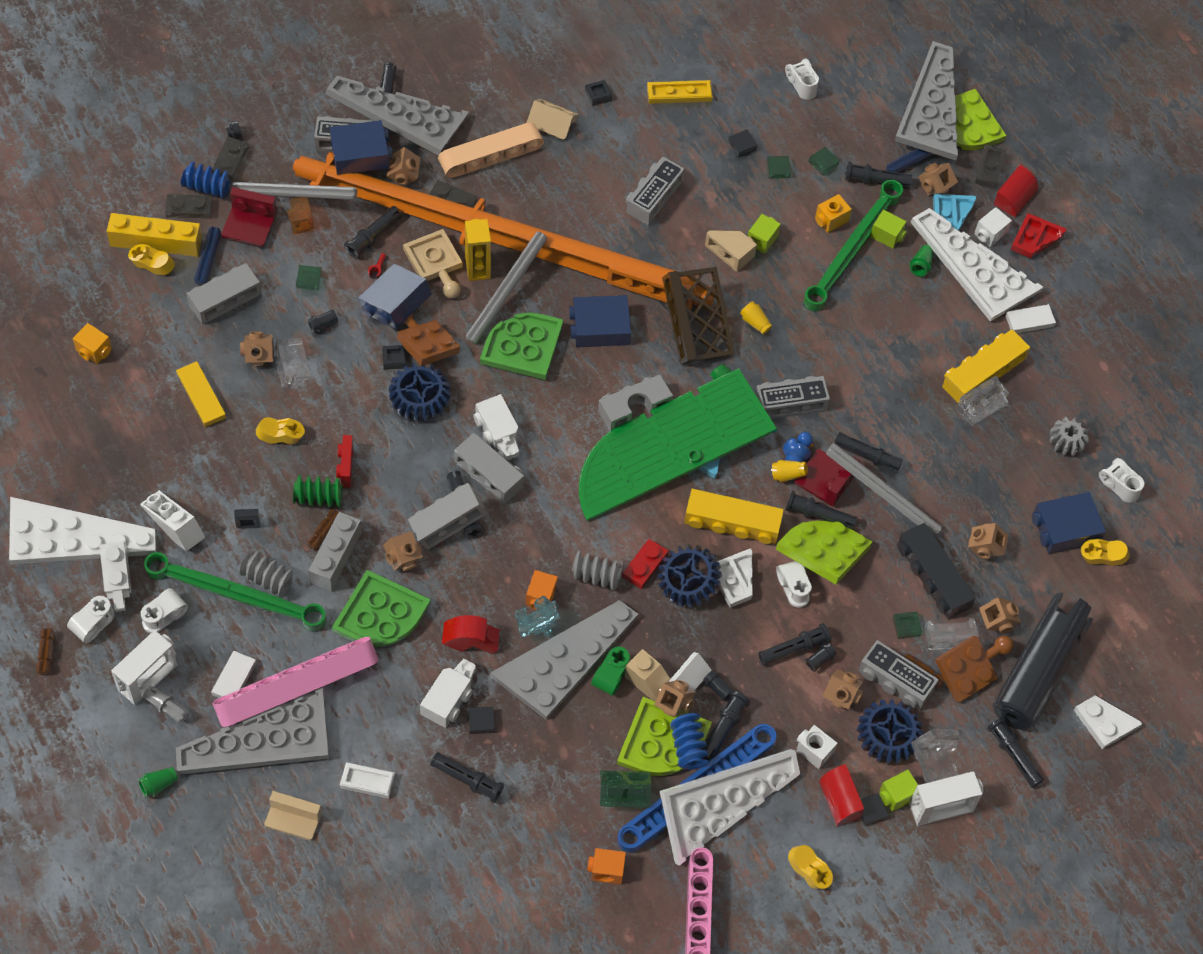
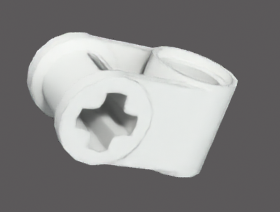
M803 59L800 63L786 65L787 78L793 84L799 96L805 100L815 98L819 77L813 70L809 60Z
M1116 458L1109 468L1102 469L1099 472V478L1102 483L1115 492L1124 502L1134 503L1139 499L1144 487V480L1125 461Z
M796 561L777 566L778 580L783 586L789 603L797 608L806 606L809 603V594L812 587L804 566Z
M172 588L163 591L141 610L144 630L148 633H152L154 630L160 632L174 620L182 617L188 610V605Z
M104 596L94 597L68 621L67 628L84 643L94 640L98 633L114 619V610L108 598Z

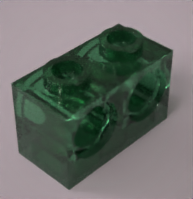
M600 770V806L650 808V772Z

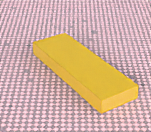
M711 80L647 82L649 104L712 102Z
M196 361L177 369V376L203 425L207 427L226 419V414L198 362Z

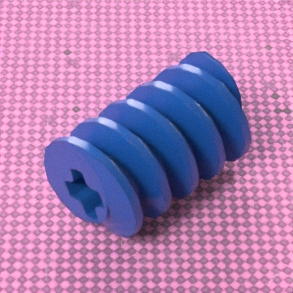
M194 161L185 168L181 177V186L183 188L187 186L190 190L196 189L198 192L204 190L205 194L209 195L212 193L213 196H221L222 199L228 196L230 189L228 171H224L223 175L220 176V169L217 168L213 174L211 166H208L206 171H204V165L199 164L196 169Z
M698 713L681 715L670 724L671 730H673L672 737L675 740L674 747L677 749L676 756L679 758L678 766L687 770L698 769L709 763L708 760L702 759L708 755V751L700 750L706 746V742L698 741L704 737L703 732L697 731L702 728V723L695 722L700 719V714Z

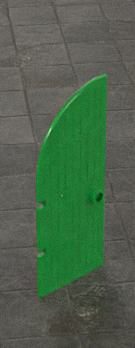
M738 368L698 387L699 394L696 396L693 395L692 391H689L650 410L652 417L647 419L643 413L618 425L603 436L588 454L580 474L579 500L586 520L590 521L776 432V426L740 369Z

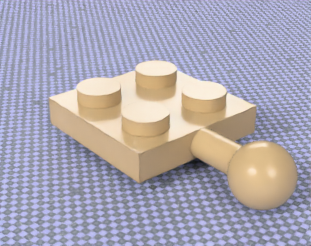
M444 229L403 244V250L417 275L426 278L427 281L440 277L444 284V295L450 299L459 296L461 292L460 285L452 281L448 273L461 268L462 261Z

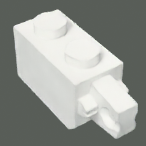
M500 394L477 403L476 413L473 414L476 425L482 427L484 431L483 437L491 444L495 451L501 452L507 460L519 456V449L516 444L518 440V425L502 395Z
M124 541L99 544L104 591L108 600L113 599L116 612L126 611L125 598L130 597V593H132L127 547Z
M463 659L454 670L451 668L443 669L421 702L420 714L444 728L448 726L450 721L454 722L460 713V705L462 702L466 703L473 692L471 680L475 673L476 665Z

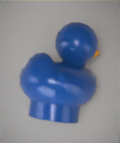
M802 432L798 435L797 440L795 438L787 440L783 446V452L786 456L785 460L797 462L808 460L811 456V451L808 447H813L812 435L808 432Z

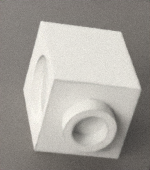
M995 207L978 221L974 234L981 242H985L991 247L1008 233L1012 220Z
M814 725L809 731L805 729L799 735L796 752L820 769L835 752L837 742ZM809 743H817L820 748L814 749Z

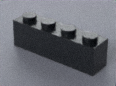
M924 522L902 533L897 544L898 550L909 561L912 572L916 576L918 575L923 582L926 593L931 594L936 601L938 611L941 614L944 613L949 620L971 609L976 599L975 595L926 523Z

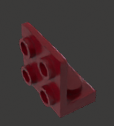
M233 187L230 193L232 208L222 230V238L264 247L277 214L276 198Z
M817 449L807 463L808 475L796 478L794 483L833 507L855 476L830 458L826 452ZM852 456V457L855 458L858 462H861V460H859L858 458Z

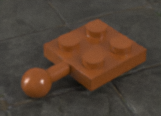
M412 313L402 323L409 328L397 333V340L420 366L460 353V345L437 320L418 325L413 319Z
M971 636L934 659L955 702L963 701L996 680L997 676L989 660L998 654H1009L1013 650L1014 643L1010 637L1000 636L995 640L993 647L984 651L978 637Z

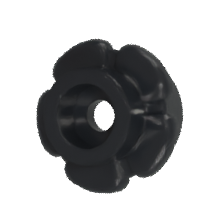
M229 120V125L225 126L228 137H233L234 141H237V138L242 137L238 121L231 122Z

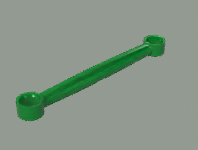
M887 180L882 184L879 194L880 198L846 241L818 285L807 288L803 300L807 309L820 311L824 308L827 292L868 239L873 224L883 210L886 211L889 205H895L900 201L903 187L898 181ZM893 189L898 195L890 196L884 190ZM815 294L820 296L823 301L813 302L808 296Z
M160 552L151 553L144 561L146 573L151 579L161 580L165 577H170L240 603L302 621L303 626L309 631H319L326 624L325 610L319 604L313 603L303 607L229 580L171 564L166 555ZM154 561H163L166 564L161 571L153 572L149 570V566ZM311 612L322 614V619L317 623H309L305 620V617Z

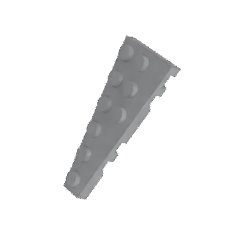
M932 42L896 134L895 141L957 160L953 47Z
M340 76L335 77L325 93L374 121L382 120V124L386 128L438 156L451 141L469 114L468 111L464 110L461 113L450 110V107L442 105V107L434 106L428 100L398 92L395 95L384 92V88L376 87V89L365 87L362 82Z
M619 600L492 671L490 677L547 720L636 621L638 613Z
M323 687L315 689V692L294 698V701L282 706H275L242 720L239 724L231 727L226 726L208 737L202 736L176 747L178 775L329 759Z

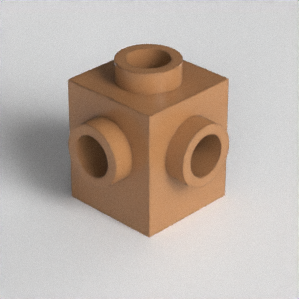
M405 147L393 153V159H389L387 177L400 186H405L417 180L420 157Z
M933 163L925 168L926 172L918 176L927 195L945 194L949 191L950 187L958 183L949 163L941 165Z
M254 331L250 332L249 335H245L244 342H240V354L245 356V363L260 366L264 365V362H273V334L263 335V332Z
M996 523L972 527L968 548L981 559L1005 555L1009 534Z
M412 531L391 537L383 545L386 551L387 562L392 565L394 571L403 569V571L411 570L417 566L416 563L422 558L421 546L416 542Z
M998 597L979 608L988 630L1006 634L1021 623L1019 609L1013 601Z
M836 669L822 696L831 700L834 706L849 710L853 703L858 704L864 692L860 690L863 681L859 680L858 676L851 672H843Z
M679 679L666 682L660 687L654 705L672 717L687 714L694 705L695 700L693 697L696 691L690 689L688 683Z

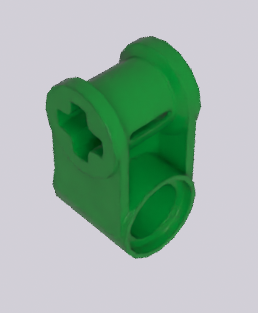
M623 647L612 648L596 671L591 685L610 696H614L625 675L626 665L630 660L629 652Z

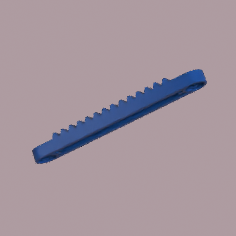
M760 724L754 727L680 784L757 760L774 746L777 737L776 731L767 724ZM765 732L770 736L771 740L767 743H762L758 741L757 735ZM661 798L619 830L617 842L620 849L628 853L635 852L650 840L655 839L658 834L665 831L667 824ZM626 833H633L636 835L637 841L634 844H627L624 842L623 836Z

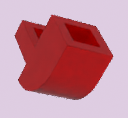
M457 616L444 622L442 644L460 652L470 647H476L493 654L498 652L500 629L488 625L487 619L480 616Z

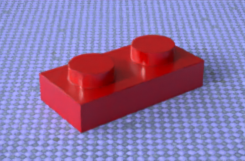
M343 435L342 444H338V458H341V464H337L336 478H341V485L343 487H351L352 435Z
M648 539L624 570L622 577L642 589L663 562V557H667L668 550Z

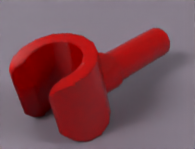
M382 253L377 264L369 267V278H371L373 272H378L377 279L382 275L381 268L386 254Z

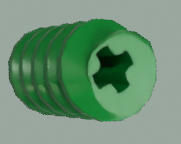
M298 475L294 483L293 504L296 503L298 498L301 505H304L308 499L309 505L313 506L317 499L319 506H323L327 500L328 507H332L336 501L338 508H341L343 485H340L339 478H336L334 484H331L329 477L326 478L324 483H321L320 476H317L315 483H312L311 476L308 475L306 481L303 482L301 475Z

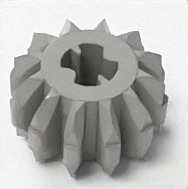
M1065 417L1062 421H1056L1054 427L1051 428L1049 433L1051 436L1050 444L1055 445V451L1062 450L1063 456L1069 452L1073 457L1076 455V452L1081 453L1088 444L1089 429L1083 428L1084 422L1078 424L1076 418L1069 421Z

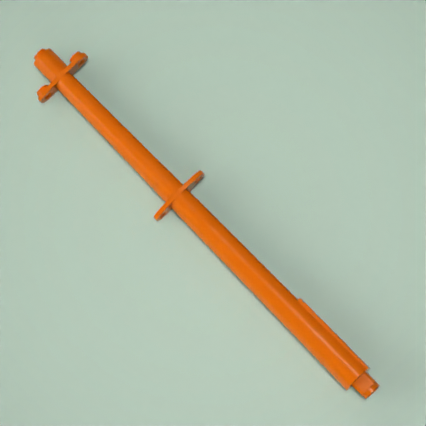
M332 152L328 153L326 163L302 155L293 164L295 176L311 181L310 185L357 188V197L389 208L396 206L398 211L460 231L462 233L459 244L465 246V221L473 219H488L491 242L520 252L524 251L535 233L540 231L546 235L547 240L536 257L607 280L608 284L667 303L662 277L668 272L675 270L484 212L486 199L480 198L476 206L472 208L360 173L337 175ZM688 277L681 278L682 286L690 290L694 282ZM696 285L692 293L702 300L707 291ZM709 294L705 303L711 307L715 297ZM689 297L686 301V306L691 310L694 305L698 306L699 304Z

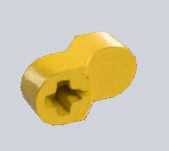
M146 244L135 245L128 253V258L136 267L144 268L156 275H166L175 266V262L167 252L158 251Z
M266 417L256 427L257 437L270 444L284 442L294 445L300 441L305 433L303 425L290 418L276 420Z
M1094 539L1086 541L1081 547L1082 556L1089 564L1121 565L1128 561L1130 555L1126 544L1122 541Z
M795 846L789 851L788 860L792 868L805 879L811 888L825 889L832 884L833 875L828 865L818 858L809 846Z

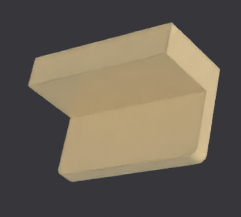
M537 99L533 102L527 123L532 122L536 125L537 129L558 138L566 139L571 124L577 121L579 114L543 99Z
M272 791L269 799L271 808L264 823L265 827L312 841L322 816L321 805Z

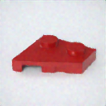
M1027 213L1010 250L1032 258L1062 238L1066 228Z

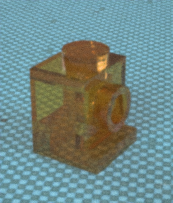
M295 197L289 200L290 209H287L289 222H291L293 235L314 230L313 215L307 197Z

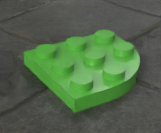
M521 313L514 315V318L499 322L486 339L480 357V364L546 380L564 320L538 313Z
M366 570L332 626V632L351 641L370 637L374 647L391 645L403 640L416 629L429 608L431 599Z

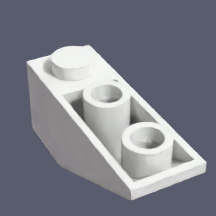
M161 491L150 495L140 504L174 543L185 551H188L205 538L195 517Z

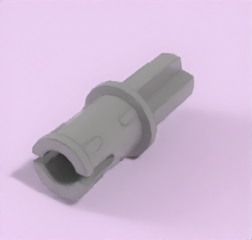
M150 685L149 689L145 690L143 698L155 705L160 713H166L177 722H184L189 715L188 710L176 703L171 695H165L153 685Z

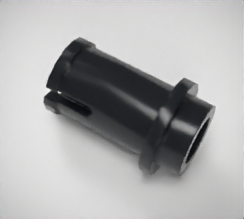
M332 309L316 317L313 315L308 320L311 331H316L317 333L321 332L322 328L338 323V317Z
M830 643L822 644L820 646L821 649L805 660L806 665L811 671L816 672L826 662L835 659L834 656L837 655V652Z
M712 670L703 679L705 687H710L722 701H725L734 690L719 677V672L715 673Z

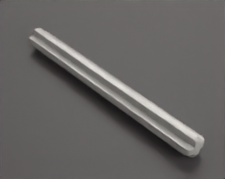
M234 182L232 184V188L236 187L269 196L352 200L357 198V188L245 182Z
M537 231L467 333L466 339L469 342L476 344L546 242L545 234Z
M833 443L827 449L826 454L911 521L917 525L925 522L934 537L939 534L942 529L941 525L837 444Z

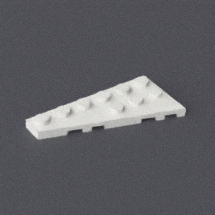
M929 208L912 218L911 224L990 322L1038 294L1044 288L1039 283L1034 284L1027 279V275L1020 271L1018 273L1008 266L1007 261L981 243L978 245L969 239L970 236L965 232L961 233L956 230L948 220Z
M10 497L9 561L11 565L100 559L99 544L124 541L127 547L128 556H143L156 552L155 529Z
M789 749L660 791L675 864L681 865L686 861L685 858L691 855L693 850L704 847V844L713 837H718L747 815L746 812L754 806H759L763 803L767 796L774 791H779L800 775L796 751Z

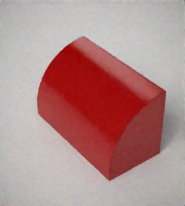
M1020 164L997 192L993 205L1016 218L1038 190V182L1035 176Z
M846 764L824 774L820 778L819 784L837 827L860 820L864 807Z

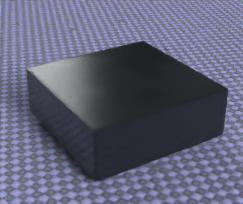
M605 80L585 85V92L592 106L612 101V94Z
M748 129L728 137V142L738 157L757 150L758 145Z
M403 345L382 346L383 370L403 369L406 366L405 347Z
M258 509L234 510L236 528L260 527Z
M493 707L469 708L470 734L495 733Z
M879 793L861 799L864 807L861 819L864 826L888 819L889 815Z

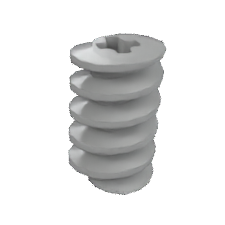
M578 550L574 559L572 573L576 581L583 575L584 583H588L592 578V584L596 586L601 580L602 588H606L610 583L611 590L615 591L622 578L624 563L621 568H618L617 560H614L610 566L607 557L602 563H599V555H596L592 561L588 552L584 558H581V550Z
M257 551L254 555L248 554L240 565L239 575H246L248 580H254L255 584L262 585L266 590L270 589V592L278 594L279 598L283 597L292 582L293 570L289 569L284 573L285 565L283 564L276 569L277 561L273 560L268 564L269 556L266 555L260 559V551Z

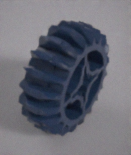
M413 363L412 368L405 366L403 368L404 372L397 371L396 377H392L391 385L389 386V400L392 402L393 409H397L399 416L405 414L407 420L414 417L415 422L419 418H423L426 422L428 416L435 419L436 413L442 414L443 408H447L449 404L448 400L451 398V392L447 377L442 375L440 369L434 371L433 365L426 368L425 365L417 367Z
M691 544L687 545L686 550H683L682 546H678L679 552L676 554L670 550L671 558L663 557L666 565H659V570L662 572L658 574L659 581H662L659 583V587L661 590H664V596L666 598L670 597L669 600L673 604L678 601L680 607H683L686 602L689 608L693 607L694 602H697L698 606H702L701 600L704 598L707 602H710L709 594L717 595L714 587L721 586V582L718 580L722 578V572L719 571L721 565L719 562H716V556L714 554L710 555V551L707 548L702 551L700 545H697L694 550ZM699 562L704 563L708 567L707 576L699 572ZM673 576L681 580V590L673 587Z
M884 699L880 700L879 705L874 702L871 704L870 709L866 708L864 710V715L860 716L858 720L860 724L857 726V732L860 734L857 738L858 741L863 742L862 750L870 749L868 756L877 755V762L881 761L882 758L886 759L887 765L890 764L892 759H894L896 764L901 762V758L907 761L910 758V754L915 755L917 748L922 744L921 738H923L924 732L920 729L923 724L917 721L918 713L911 714V706L906 709L903 708V701L899 705H895L893 699L890 700L889 704ZM887 717L886 721L873 724L875 720ZM889 724H890L891 734H893L892 737H891V739H890V733H889V729H888ZM903 739L908 740L906 743L902 745L893 746L894 742L896 741H903Z

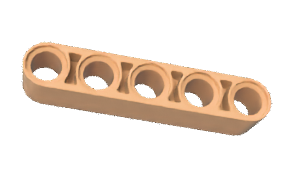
M529 122L446 149L439 154L438 160L448 178H455L536 151L542 147L544 140L536 125Z

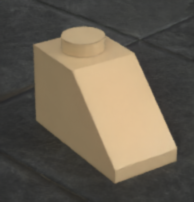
M710 230L706 234L705 246L736 272L755 257L757 244L751 237L746 236L741 231Z
M643 649L626 665L625 678L651 700L656 701L660 687L663 683L670 680L662 665Z

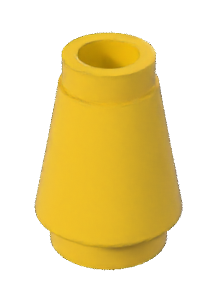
M752 301L741 310L742 319L761 332L762 335L772 328V324L759 304H755Z
M778 460V462L772 464L774 481L783 483L807 476V463Z

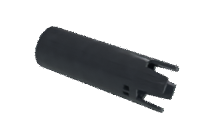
M1063 592L1056 593L1051 599L993 703L992 708L998 718L1004 716L1007 725L1020 730H1031L1035 727L1094 619L1088 618L1092 607L1080 598L1068 613L1058 607Z

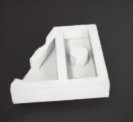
M750 548L717 561L721 565L719 571L722 572V578L718 579L721 582L719 588L730 608L752 598V550Z
M1097 696L1091 697L1077 705L1074 709V712L1102 749L1137 730L1142 725L1139 720Z

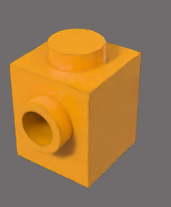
M838 194L817 206L815 219L817 224L829 233L849 222L852 209Z
M89 323L73 337L76 351L86 361L91 360L98 364L111 352L112 347L109 337Z

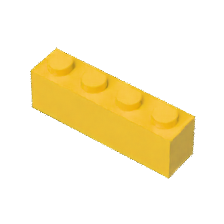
M111 213L106 231L110 247L131 249L135 245L146 244L158 251H164L169 254L198 257L202 243L200 223Z
M1013 329L1006 334L1001 333L995 338L993 343L982 346L976 355L966 357L956 369L954 367L949 369L944 375L945 380L942 387L961 406L1027 358L1030 346Z
M691 489L684 524H688L693 528L710 529L720 534H733L741 539L750 538L764 544H776L784 509Z

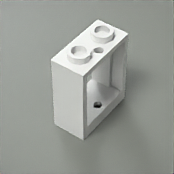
M155 630L111 670L117 690L134 705L143 699V694L147 688L149 689L150 685H158L178 666L175 657L177 654L173 650V641L167 635L163 634L161 636Z
M974 771L917 785L909 803L917 826L974 812L982 796L983 785L981 780L976 778Z

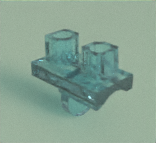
M545 596L538 598L534 602L536 611L530 614L526 607L515 611L519 634L522 638L532 633L535 636L543 633L546 637L551 636L550 628L557 625L555 620L560 618L557 602L555 600L551 602Z

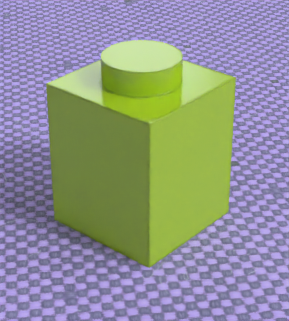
M883 210L873 224L870 237L894 248L897 242L901 243L906 236L907 231L904 230L906 221Z
M764 214L760 215L748 231V236L757 244L756 250L765 254L779 236L781 224L774 218Z
M906 770L884 781L879 795L883 804L889 806L893 812L910 803L918 784L910 771Z

